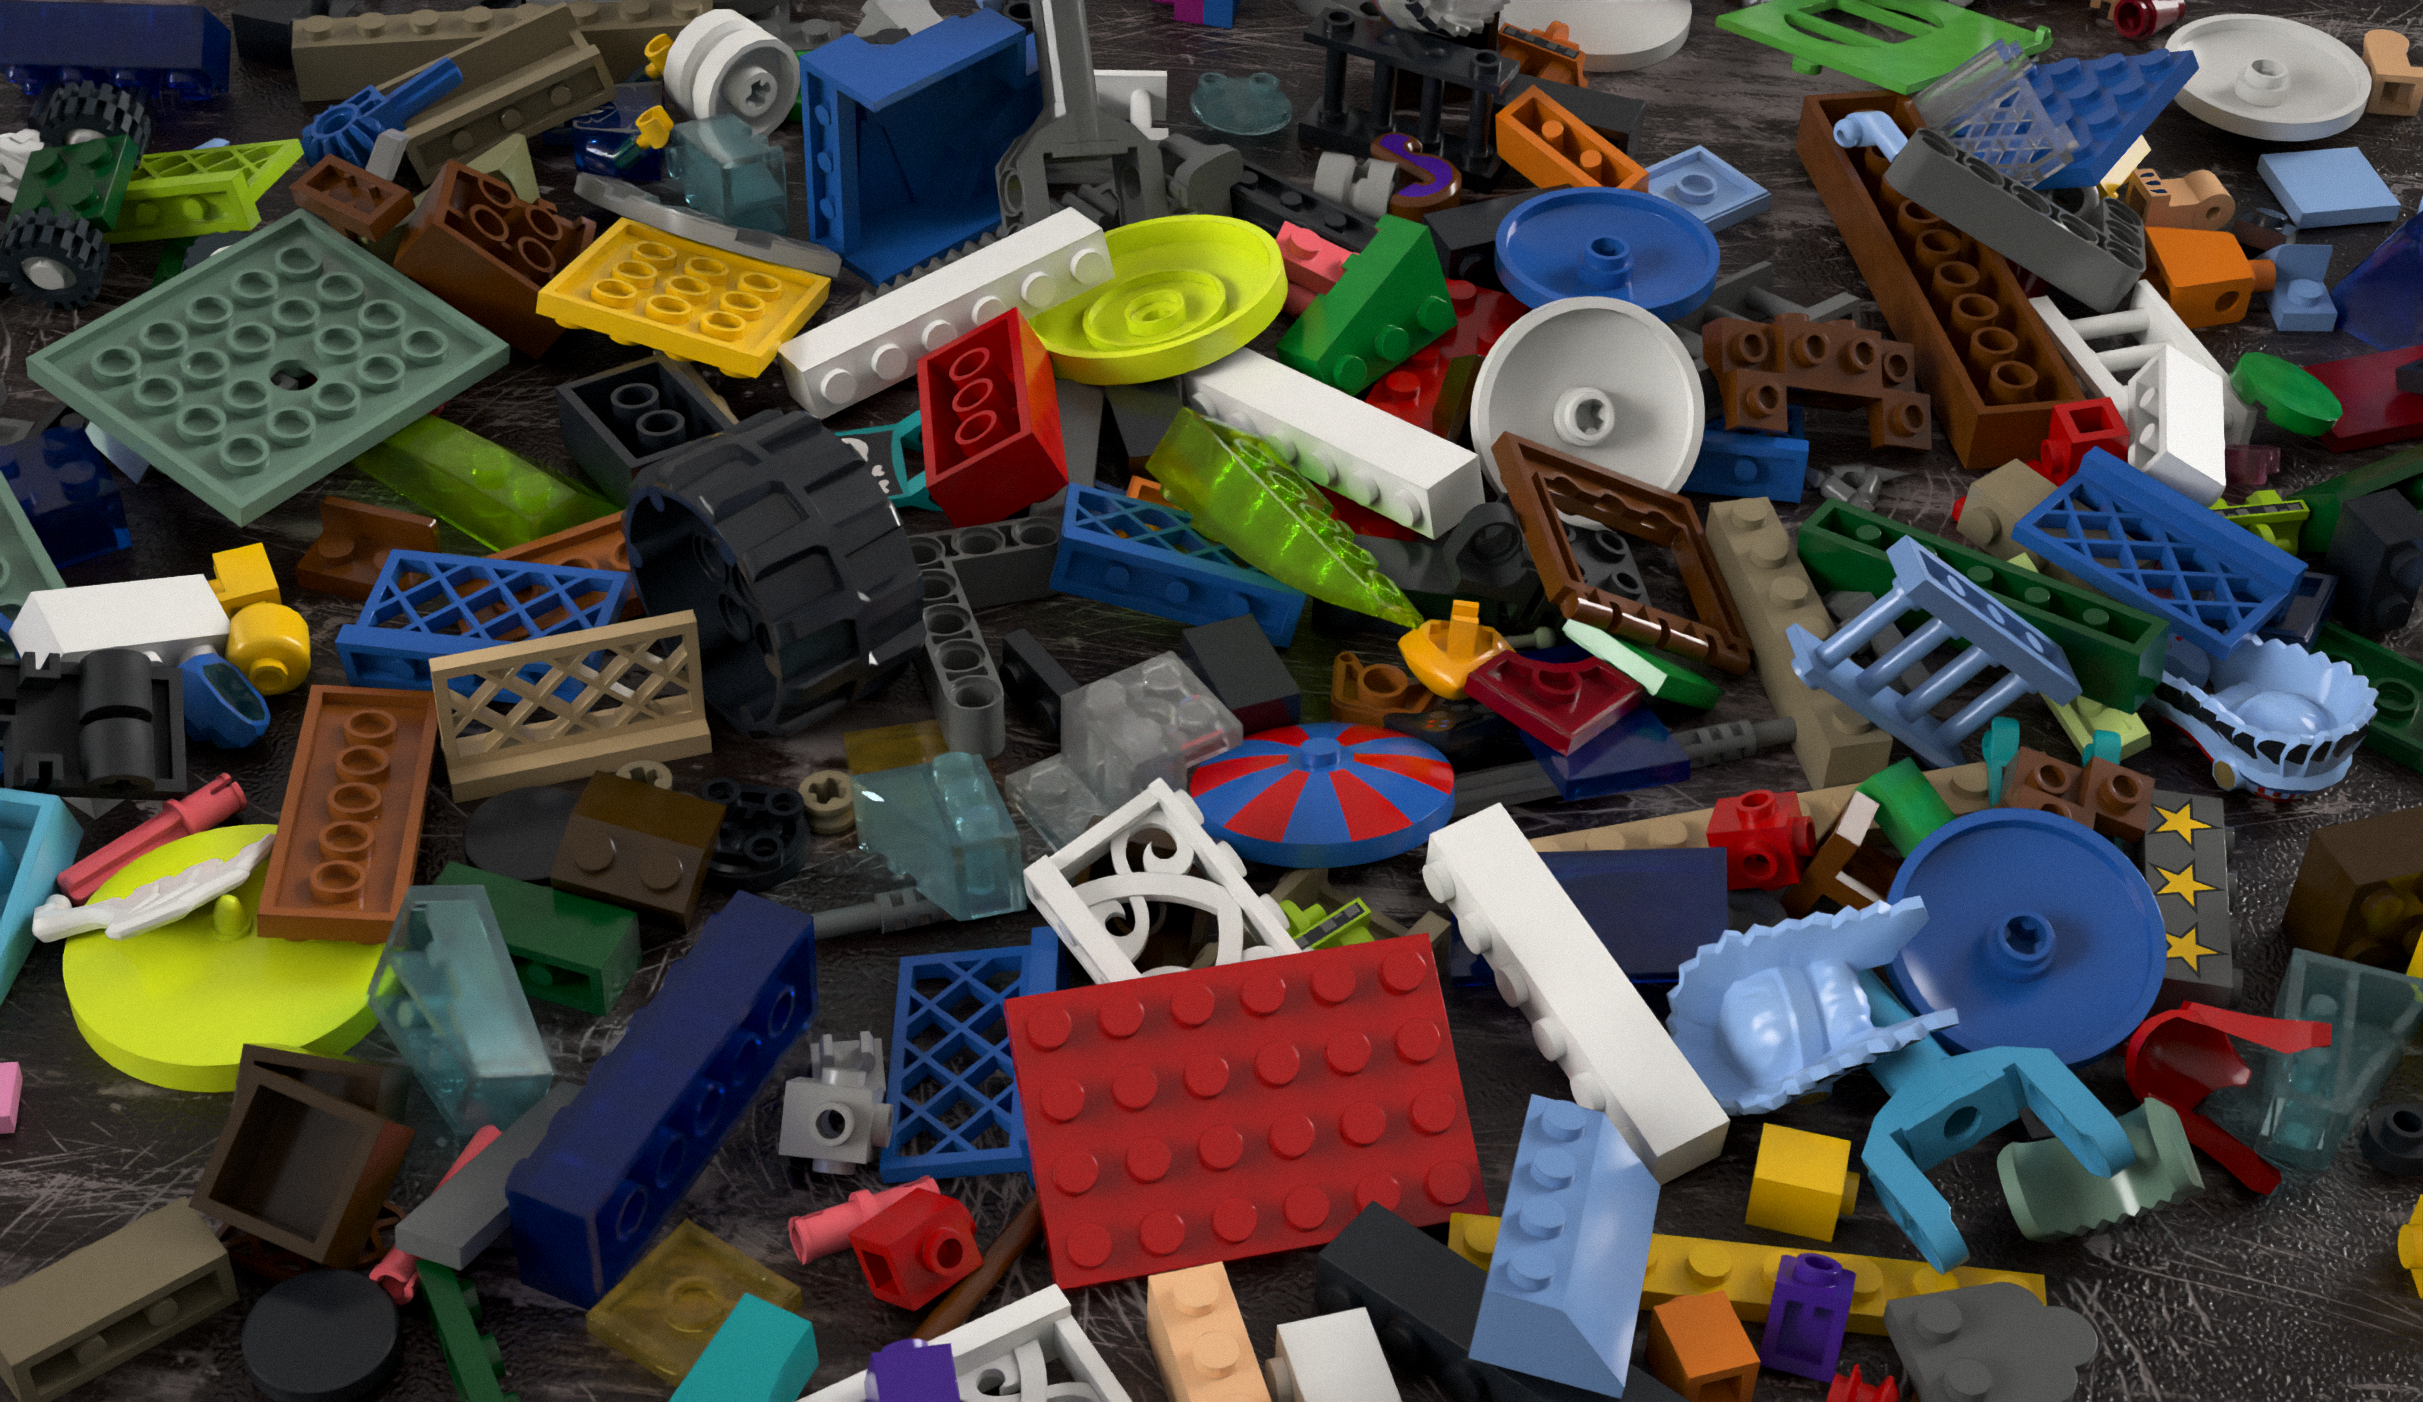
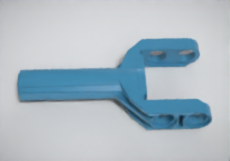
M1871 968L1858 972L1859 984L1867 996V1002L1870 1006V1021L1874 1027H1887L1915 1018ZM1929 1033L1926 1039L1903 1048L1894 1054L1876 1058L1875 1063L1865 1067L1891 1097L1874 1117L1861 1156L1863 1163L1869 1169L1868 1177L1875 1189L1876 1200L1931 1266L1941 1275L1969 1261L1970 1256L1961 1234L1951 1220L1950 1205L1924 1176L1923 1172L1956 1153L1970 1149L1984 1137L2019 1118L2018 1111L2028 1106L2091 1175L2110 1179L2137 1162L2132 1144L2119 1122L2050 1049L1996 1046L1950 1057Z

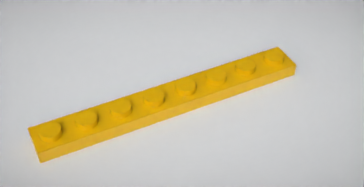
M1451 1213L1447 1247L1488 1273L1501 1217ZM1652 1233L1639 1310L1652 1311L1653 1306L1665 1304L1669 1300L1682 1295L1699 1296L1724 1290L1739 1320L1766 1323L1781 1256L1790 1255L1797 1257L1803 1253H1815L1830 1257L1840 1263L1842 1269L1853 1271L1856 1274L1844 1332L1890 1336L1882 1320L1887 1300L1988 1283H2013L2031 1291L2039 1298L2043 1306H2047L2045 1278L2042 1274L1958 1266L1950 1272L1941 1275L1928 1262Z

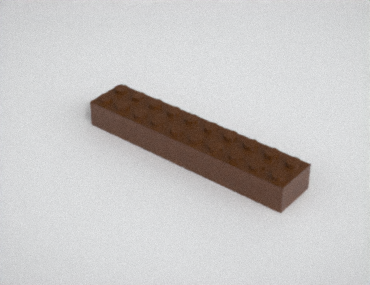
M1892 90L1805 95L1795 149L1896 340L1902 343L1914 344L1915 375L1925 394H1930V404L1965 470H1986L2001 467L2016 458L2024 464L2033 459L2042 463L2041 443L2044 439H2048L2053 405L2084 401L2086 398L2002 254L1896 191L1885 178V173L1891 166V163L1878 146L1844 148L1834 138L1833 130L1835 124L1839 120L1845 119L1848 114L1882 111L1889 115L1907 140H1909L1918 127L1927 128L1909 95H1903Z

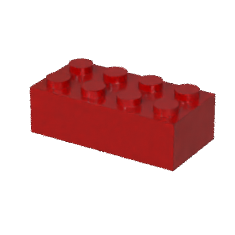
M1017 306L916 360L926 488L956 528L1005 521L1008 516L1033 503H1041L1051 499L1061 488L1069 485L1052 358Z

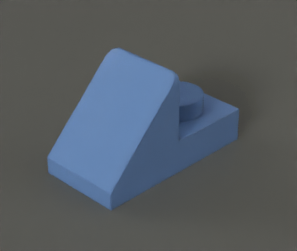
M2283 244L2253 259H2271L2275 264V287L2272 292H2262L2278 331H2333L2338 313L2323 282L2333 251L2331 245Z

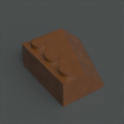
M449 159L441 168L404 229L393 267L401 271L413 282L427 288L450 303L453 308L468 318L476 320L497 334L510 347L520 349L535 360H538L568 329L557 324L554 318L536 313L538 292L593 243L597 222L583 216L572 222L556 215V204L539 197L530 204L515 197L507 183Z

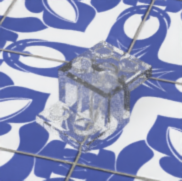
M1171 650L1061 695V753L1006 775L1005 795L1056 853L1082 835L1093 815L1108 817L1148 789V785L1159 777L1165 781L1174 793L1179 789H1183L1186 792L1187 768L1242 745L1243 724Z

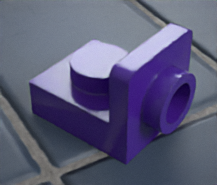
M1803 1253L1797 1257L1782 1255L1760 1348V1365L1832 1384L1851 1305L1856 1274L1853 1271L1842 1269L1840 1263L1824 1255L1815 1253Z

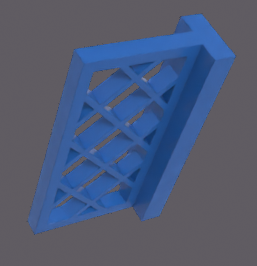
M1787 404L1788 432L1776 437L1767 436V432L1748 429L1744 430L1751 434L1738 432L1743 429L1733 432L1725 431V413L1717 416L1723 417L1720 420L1713 418L1705 422L1699 455L1689 477L1680 489L1681 491L1748 498L1768 497L1769 500L1801 503L1809 455V441L1804 438L1803 406Z
M2094 446L2083 456L2078 472L2015 523L2010 537L2121 603L2170 621V631L2223 662L2233 655L2270 619L2278 622L2289 612L2308 568L2307 563L2097 446ZM2076 499L2092 511H2075L2071 501ZM2039 528H2063L2066 530L2068 538H2054ZM2082 529L2107 530L2110 540L2086 539ZM2125 533L2136 541H2128ZM2093 558L2118 559L2121 569L2106 568L2094 561ZM2135 559L2159 560L2163 570L2139 569ZM2146 588L2171 589L2175 600L2160 599L2148 592ZM2189 590L2213 591L2217 601L2193 600ZM2201 619L2225 620L2230 632L2224 636L2202 623Z
M1069 482L1067 486L1056 559L1050 577L1049 589L1196 626L1252 613L1272 645L1288 649L1306 600V585L1301 584L1302 543L1285 536ZM1086 509L1101 512L1103 515L1094 517ZM1145 524L1160 527L1162 530L1154 532ZM1122 529L1131 538H1120L1113 531ZM1203 538L1216 541L1221 545L1213 547ZM1181 544L1191 553L1182 554L1172 546ZM1262 553L1284 559L1271 561ZM1239 559L1249 568H1239L1231 560Z
M392 549L356 625L343 624L334 643L348 682L352 686L433 691L428 659L516 643L493 639L521 625L531 636L523 640L526 641L617 624L632 583L628 572ZM403 572L429 574L431 579L403 593L397 587ZM471 579L488 580L491 584L462 599L453 589ZM530 585L547 586L550 590L523 605L513 595ZM590 591L608 593L605 600L583 611H580L573 602L574 599ZM442 593L451 603L423 618H420L413 609ZM503 600L510 611L482 625L474 617L473 613ZM560 606L569 614V618L543 631L533 621V619ZM401 613H404L411 623L399 630L378 627L379 624ZM461 619L470 629V631L460 636L435 633ZM606 649L591 652L581 664L597 671ZM543 661L525 664L515 676L535 686L552 666ZM477 674L447 679L449 689L470 698L487 679ZM569 675L551 694L571 704L588 684ZM502 688L491 701L518 704L523 697Z
M1051 926L1032 928L1031 945L900 957L886 1104L893 1105L894 1115L888 1148L881 1147L879 1171L883 1184L915 1181L925 1175H930V1178L933 1177V1179L1027 1171L1031 1188L1035 1187L1009 1038L1006 1037L998 1045L993 1046L980 1037L979 1034L999 1018H1005L1003 1010L1005 999L1070 989L1071 971L1064 943ZM1021 970L1020 978L1000 994H997L983 984L995 973ZM946 977L953 982L932 1000H928L916 991L917 980ZM969 994L985 1004L984 1007L964 1023L959 1022L946 1013ZM934 1023L946 1031L948 1035L924 1053L913 1045L911 1040ZM964 1046H967L982 1057L959 1076H956L942 1066L944 1062ZM999 1069L1014 1081L994 1099L990 1100L974 1088ZM929 1075L943 1085L944 1088L920 1107L906 1097V1093ZM962 1099L978 1112L956 1130L952 1131L937 1120V1118ZM994 1123L1010 1134L1009 1147L978 1150L970 1144ZM923 1129L940 1141L925 1155L900 1157L901 1147Z

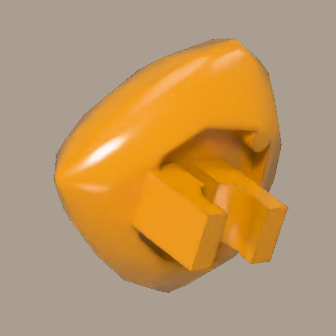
M1453 600L1450 621L1430 619L1409 631L1398 642L1404 660L1418 680L1434 694L1452 701L1472 698L1463 692L1469 673L1505 649L1516 653L1493 627L1478 625L1479 603Z

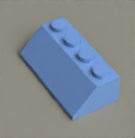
M1531 1094L1468 1358L1621 1399L1626 1382L1661 1186L1605 1113L1580 1107L1570 1101L1553 1100Z

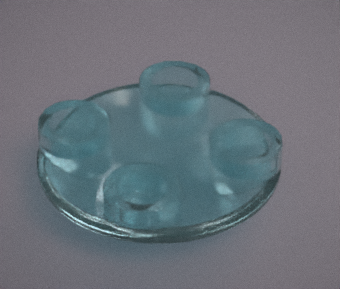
M1217 72L1203 73L1199 76L1198 87L1190 98L1191 110L1200 121L1217 130L1238 135H1263L1275 132L1290 122L1293 113L1291 102L1278 90V78L1262 72L1254 73L1249 78L1226 77Z

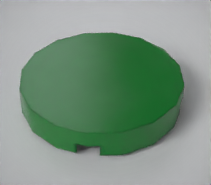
M2260 352L2245 353L2229 374L2232 388L2243 402L2252 406L2255 400L2259 401L2268 408L2264 416L2269 418V421L2293 433L2309 437L2323 436L2325 432L2328 431L2329 433L2343 414L2340 402L2326 386L2296 365L2278 357Z

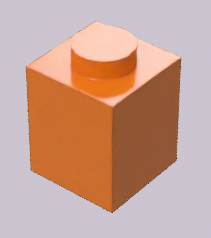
M1724 1290L1699 1296L1682 1295L1669 1300L1665 1304L1653 1306L1644 1354L1659 1382L1691 1402H1752L1761 1361Z

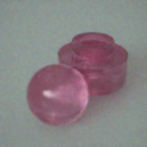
M2256 444L2225 445V472L2231 473L2230 482L2238 484L2267 483V474L2278 473L2280 470L2281 448Z

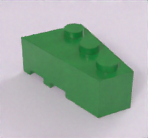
M1385 213L1374 226L1378 233L1361 254L1352 253L1341 267L1345 273L1327 295L1319 293L1277 343L1275 349L1280 364L1353 397L1457 325L1458 321L1429 226Z

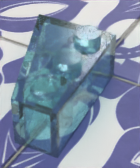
M731 112L674 125L672 131H670L672 147L665 149L666 164L671 178L681 181L686 200L691 208L697 207L702 213L723 219L724 225L754 230L759 229L789 237L785 160L782 147L778 145L768 148L769 144L766 136L763 134L751 136L753 135L752 127Z
M948 752L935 757L933 762L850 776L858 844L861 850L868 855L878 851L887 857L888 869L897 876L908 872L917 879L918 892L958 921L1027 909L1019 834L981 754L970 755L965 752Z
M484 885L409 886L364 997L365 1001L407 1064L413 1067V1073L455 1135L476 1134L481 1127L486 1125H494L500 1132H504L547 1095L554 1071Z
M2294 947L2274 1004L2272 1018L2331 1023V1045L2326 1048L2312 1047L2290 1054L2268 1048L2253 1150L2255 1153L2323 1171L2327 1170L2414 1040L2423 1017V979Z

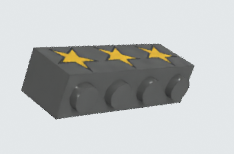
M2154 789L2146 832L2136 844L2130 842V860L2146 880L2158 903L2164 922L2167 944L2166 967L2162 985L2144 1021L2167 1010H2178L2184 1001L2225 1010L2227 1008L2237 1009L2239 1006L2243 988V970L2232 967V960L2235 959L2238 951L2240 921L2230 919V913L2236 900L2238 879L2236 873L2227 872V866L2231 862L2234 850L2235 830L2234 827L2225 826L2224 805L2221 798Z

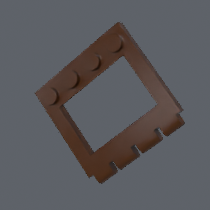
M1504 431L1491 446L1501 474V482L1508 492L1550 603L1560 606L1565 618L1600 630L1607 629L1609 633L1647 646L1655 645L1659 650L1695 662L1702 661L1704 665L1739 677L1747 673L1751 663L1750 656L1755 652V649L1689 498L1510 432ZM1556 508L1569 516L1577 514L1602 523L1611 531H1624L1647 539L1659 548L1666 549L1669 547L1702 624L1586 585Z

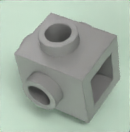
M823 1067L822 1079L797 1077L786 1081L778 1155L813 1158L812 1170L816 1172L841 1175L856 1174L857 1163L867 1164L876 1159L878 1147L888 1148L890 1143L894 1110L892 1104L883 1103L884 1086L865 1084L866 1071L835 1067ZM835 1110L840 1112L845 1119L844 1131L838 1129L834 1123L833 1114Z

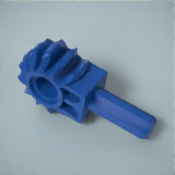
M443 57L387 96L382 95L370 84L353 97L346 99L342 104L337 106L330 105L329 109L322 114L314 115V122L305 126L301 131L303 139L300 144L304 152V159L309 167L312 168L325 156L332 154L365 170L378 135L391 128L400 132L406 130L403 123L460 86L463 82V76L459 68L450 58Z

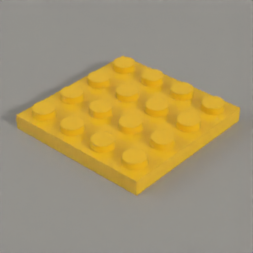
M621 217L538 292L536 313L554 318L557 324L565 328H588L608 334L613 341L619 344L629 346L642 344L662 350L667 357L676 361H699L719 367L723 374L730 377L757 378L778 355V349L781 344L791 340L828 299L831 279L721 249Z

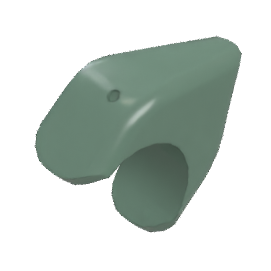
M2144 1098V1103L2138 1108L2115 1118L2130 1140L2137 1162L2110 1179L2091 1175L2057 1137L2029 1143L2012 1142L2005 1146L1998 1155V1173L2008 1205L2022 1234L2028 1240L2037 1242L2056 1241L2069 1238L2071 1235L2083 1236L2091 1228L2102 1230L2110 1222L2121 1224L2130 1215L2140 1218L2150 1209L2161 1211L2169 1203L2180 1205L2188 1196L2195 1197L2203 1193L2205 1187L2183 1125L2176 1111L2155 1098Z

